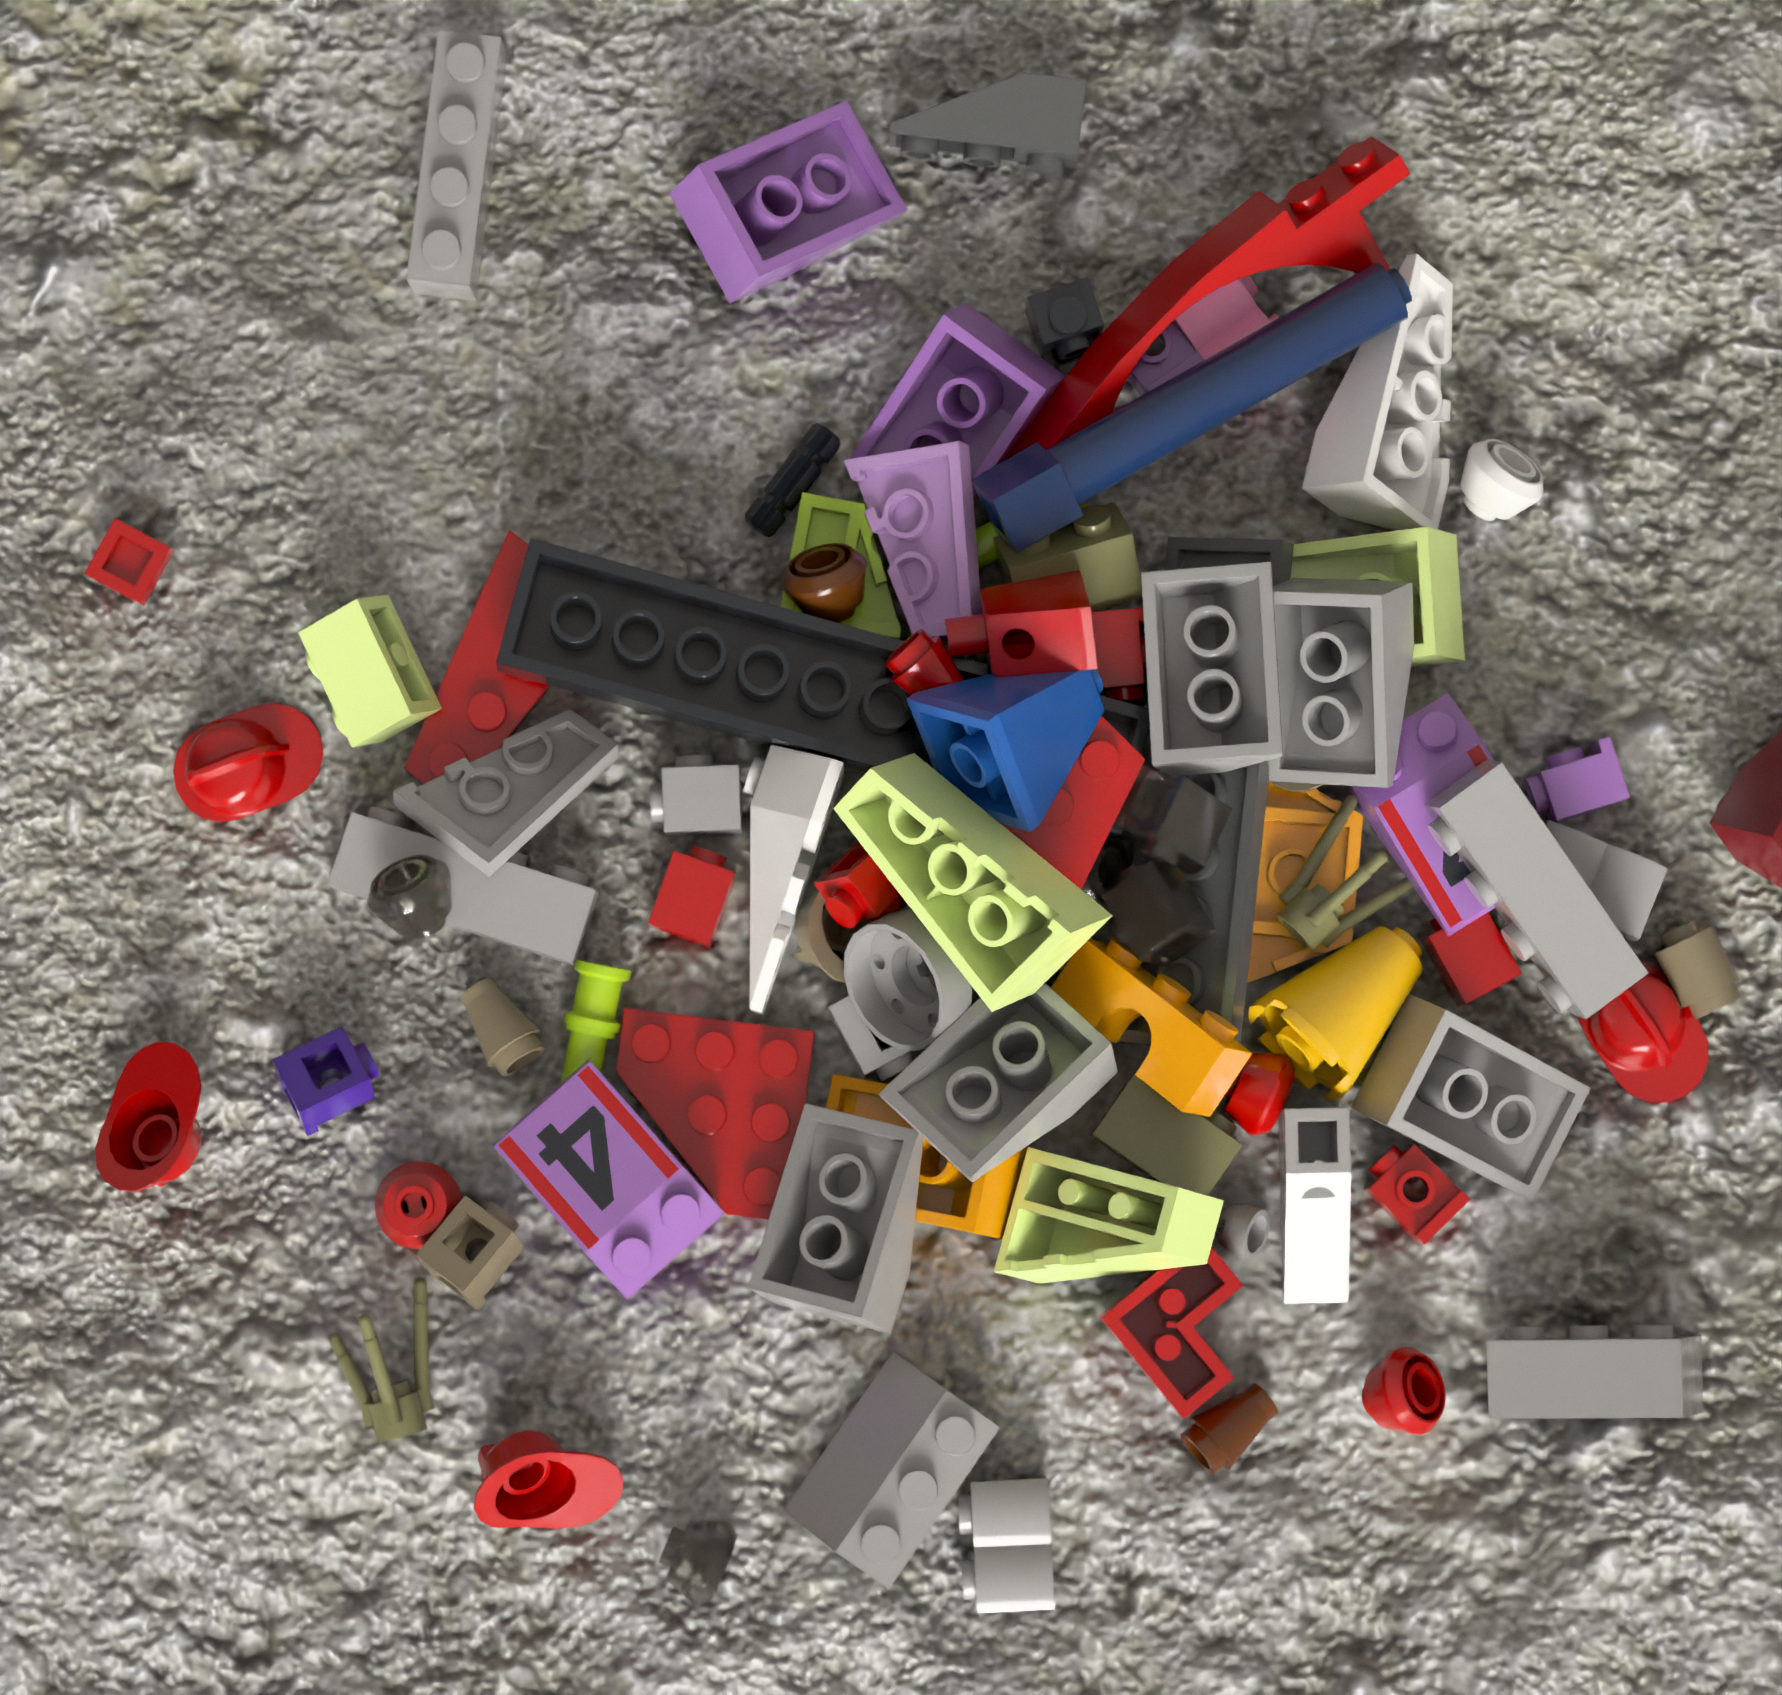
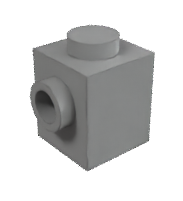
M712 755L675 757L676 767L661 768L662 784H650L652 822L664 823L666 837L743 834L741 773L739 765L714 766V757Z

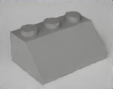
M1271 562L1141 572L1152 765L1160 777L1227 772L1282 757L1283 741Z
M893 1351L783 1511L840 1556L890 1589L996 1435L1000 1426Z

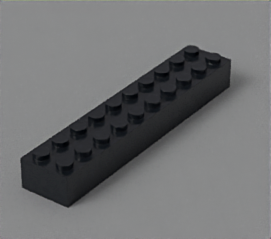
M530 538L496 660L497 671L768 746L776 745L832 758L843 762L845 767L863 772L913 753L933 768L907 702V698L911 694L891 681V677L894 674L884 664L888 657L904 641ZM960 656L951 657L964 680L992 674L989 664ZM1100 695L1105 709L1102 717L1142 755L1150 727L1149 709ZM1134 784L1107 839L1113 840L1122 833Z

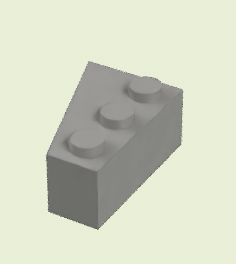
M1608 1325L1569 1326V1338H1544V1326L1505 1327V1339L1486 1341L1489 1419L1686 1418L1704 1413L1701 1336H1673V1325H1634V1337H1608Z

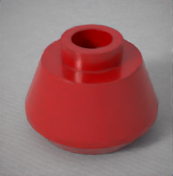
M1252 1052V1055L1224 1095L1223 1111L1251 1136L1269 1133L1282 1111L1295 1075V1067L1288 1056L1279 1053Z
M423 1161L408 1162L390 1171L380 1183L375 1196V1215L382 1231L392 1241L407 1248L421 1249L462 1200V1196L454 1178L442 1167ZM423 1196L426 1199L427 1203L426 1209L424 1208L422 1202ZM404 1201H407L409 1209L408 1213H405L404 1211Z
M1401 1347L1393 1350L1372 1368L1365 1378L1362 1390L1363 1406L1368 1415L1383 1428L1414 1435L1428 1433L1436 1426L1445 1407V1386L1437 1366L1430 1358L1414 1348Z

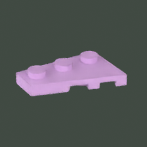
M956 441L844 460L851 480L858 483L868 508L864 513L871 531L878 534L890 564L887 571L912 635L918 630L923 629L932 639L939 636L940 640H946L945 619L982 614L970 446Z

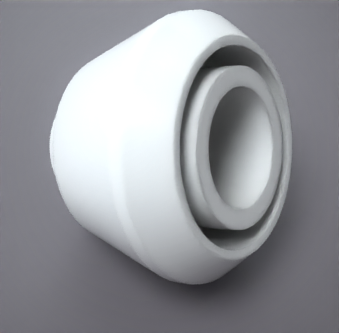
M1497 439L1477 442L1470 447L1460 486L1465 494L1463 498L1465 505L1475 515L1487 521H1494L1496 518L1508 520L1542 498L1544 493L1542 473L1537 465L1519 449Z

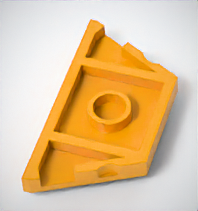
M1270 781L1268 782L1247 984L1334 951L1352 942L1353 927L1343 932L1328 948L1321 943L1313 952L1309 951L1284 928L1276 916L1286 906L1278 896L1295 880L1334 814L1342 805L1341 801L1333 800L1317 790V788L1310 791L1289 792L1273 785ZM1355 810L1352 811L1347 823L1306 889L1310 891L1317 884H1320L1332 893L1359 869L1363 815ZM1357 890L1341 904L1345 911L1337 919L1355 909Z

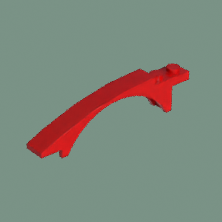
M1371 136L1363 142L1355 143L1346 148L1334 164L1313 179H1307L1296 184L1287 193L1286 198L1278 204L1261 191H1257L1176 257L1092 342L1048 399L1006 459L1036 442L1046 450L1112 413L1126 380L1153 341L1173 320L1194 303L1237 279L1265 270L1301 265L1328 266L1359 273L1367 267L1379 263L1386 271L1390 270L1359 211L1410 175L1400 154Z

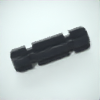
M818 423L810 427L800 441L802 448L799 451L794 449L764 488L766 493L764 498L757 497L745 513L746 522L758 533L766 537H771L776 533L785 521L784 512L786 510L792 511L801 500L802 492L806 493L822 472L819 467L822 462L828 464L839 450L840 439L827 427Z

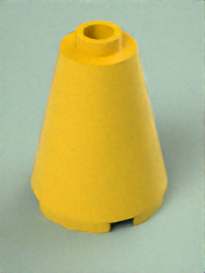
M1378 926L1259 997L1249 1007L1248 1019L1250 1024L1258 1017L1260 1018L1267 1030L1259 1038L1260 1042L1268 1053H1279L1288 1056L1295 1067L1294 1079L1309 1090L1319 1082L1332 1089L1324 1098L1331 1101L1341 1099L1353 1086L1423 972V966L1419 959L1422 955L1421 948L1406 931L1398 927L1390 930L1386 927Z

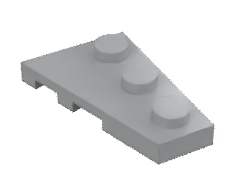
M568 709L504 739L502 748L469 763L465 757L444 767V775L417 787L414 782H411L394 790L393 803L395 807L486 876L490 877L618 758V743L572 709Z

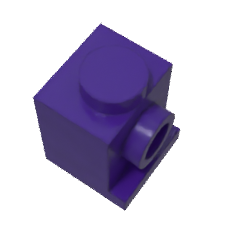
M343 1026L272 1059L280 1085L307 1136L319 1131L318 1125L375 1098L371 1080L380 1076L378 1069L365 1043L361 1042L353 1046ZM333 1078L340 1079L322 1088L324 1083Z

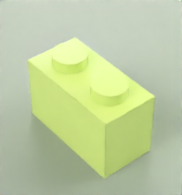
M389 595L355 599L298 632L306 649L305 657L308 667L321 681L333 706V720L339 731L348 738L351 747L384 742L442 709Z

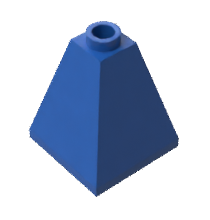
M1096 669L996 677L988 674L919 691L907 698L933 769L999 823L1031 832L1041 824L1105 710L1099 695L1103 690V682Z

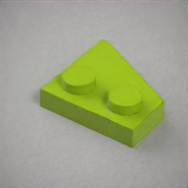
M802 492L789 562L796 555L807 549L829 543L847 544L863 554L867 563L864 598L861 604L855 608L854 615L840 624L900 640L901 627L893 606L873 532L864 513L866 510L865 504ZM783 591L781 607L802 613Z

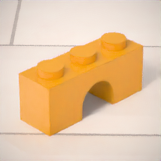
M1112 937L1109 943L1088 939L1071 956L1051 989L1112 1043L1119 1041L1132 1021L1143 1016L1150 1027L1151 1047L1135 1075L1181 1112L1210 1117L1252 1055V1052L1234 1039L1239 1032L1238 1029L1220 1015L1210 1010H1206L1202 1014L1187 1003L1191 993L1177 981L1161 973L1155 978L1140 966L1145 959L1144 956L1129 944L1115 937Z

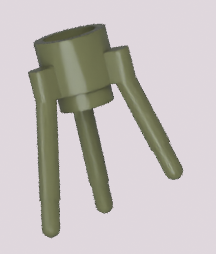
M1353 794L1345 798L1338 811L1334 814L1295 880L1278 896L1286 905L1276 915L1278 920L1301 945L1312 952L1321 943L1328 948L1343 932L1413 888L1406 877L1337 919L1345 911L1341 904L1388 860V855L1384 851H1379L1332 893L1320 884H1317L1310 891L1306 889L1357 805L1358 798Z
M420 1278L414 1283V1391H411L408 1380L391 1383L379 1340L369 1315H361L358 1321L377 1388L371 1390V1394L341 1336L337 1333L329 1336V1343L337 1357V1361L360 1405L365 1427L373 1426L377 1442L394 1440L426 1430L427 1425L423 1412L435 1409L429 1389L427 1283L424 1279Z

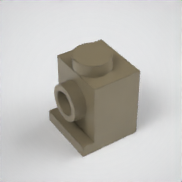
M465 1195L416 1256L434 1278L479 1311L486 1303L484 1296L525 1247L514 1233L520 1225L506 1211L491 1201L483 1209ZM480 1246H485L471 1262L473 1251Z

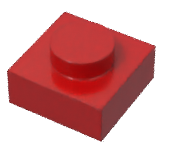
M114 518L84 574L134 602L145 606L174 550Z

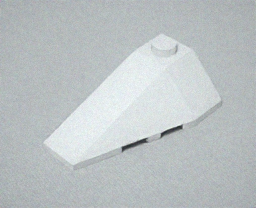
M1418 254L1406 256L1398 271L1407 283L1412 295V301L1406 304L1408 318L1360 345L1315 432L1302 489L1338 516L1395 531L1420 527L1438 529L1449 484L1450 459L1440 458V422L1450 421L1451 400L1442 399L1441 364L1447 363L1452 357L1453 283Z
M776 745L770 746L766 759L758 756L754 757L743 790L745 793L754 795L750 805L749 1008L752 1012L764 1015L795 923L796 912L803 900L845 776L844 763L841 761Z

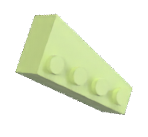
M915 753L870 768L833 808L991 1012L1034 994L1113 916Z

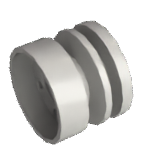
M909 905L901 910H895L855 932L845 950L844 978L853 1006L862 1022L881 1041L899 1050L919 1051L929 1046L980 998Z

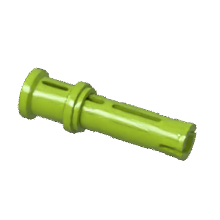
M575 960L574 969L579 972V978L572 1010L564 1012L563 1017L564 1029L570 1030L571 1033L560 1084L588 1059L601 1072L607 1039H615V1034L620 1031L621 1024L615 1020L621 987L623 982L630 980L632 970L585 960Z

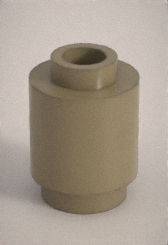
M1694 919L1660 936L1665 948L1654 954L1681 1007L1688 1006L1694 1019L1718 1010L1741 997L1735 985V982L1740 979L1712 925L1700 930Z

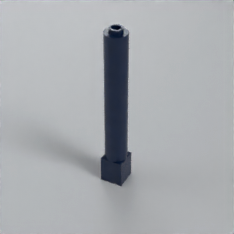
M1375 263L1045 450L1036 442L971 479L995 532L1016 553H1019L1084 516L1079 506L1080 504L1408 318L1406 304L1412 301V295L1404 278L1395 268L1386 271L1382 265Z

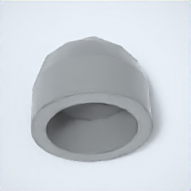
M1236 1203L1228 1206L1220 1213V1218L1226 1220L1224 1228H1216L1215 1235L1220 1245L1231 1253L1252 1259L1260 1253L1266 1242L1270 1227L1269 1213L1265 1209L1249 1204Z

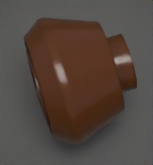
M829 543L815 546L799 553L788 563L781 579V585L784 592L802 613L841 623L852 617L855 613V608L863 601L867 568L866 559L863 554L847 544Z

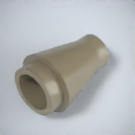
M485 978L475 983L460 996V1000L469 1014L488 1067L496 1066L502 1076H509L524 1069L543 1054L545 1047L539 1039L542 1031L498 988L493 978Z

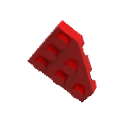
M624 1008L616 1065L617 1074L727 1215L769 1220L807 1099L815 1032Z

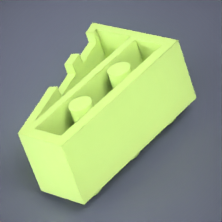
M1028 1147L994 1272L1041 1284L1207 1264L1224 1200Z

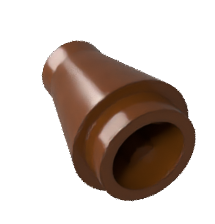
M1253 1383L1243 1392L1189 1418L1190 1427L1182 1432L1180 1436L1194 1459L1208 1473L1213 1475L1222 1467L1228 1470L1232 1468L1267 1422L1278 1414V1409L1269 1395L1258 1384Z

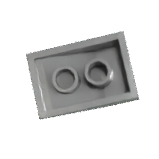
M1292 578L1273 586L1283 756L1268 760L1269 781L1380 788L1393 786L1414 651L1412 582Z
M1044 983L1034 994L993 1012L979 998L880 1092V1096L966 1178L974 1182L1072 1117L1118 1073L1111 1042Z
M1408 994L1350 1108L1533 1202L1591 1088L1454 1013Z
M805 1103L747 1288L778 1305L891 1334L910 1273L923 1136L914 1129Z

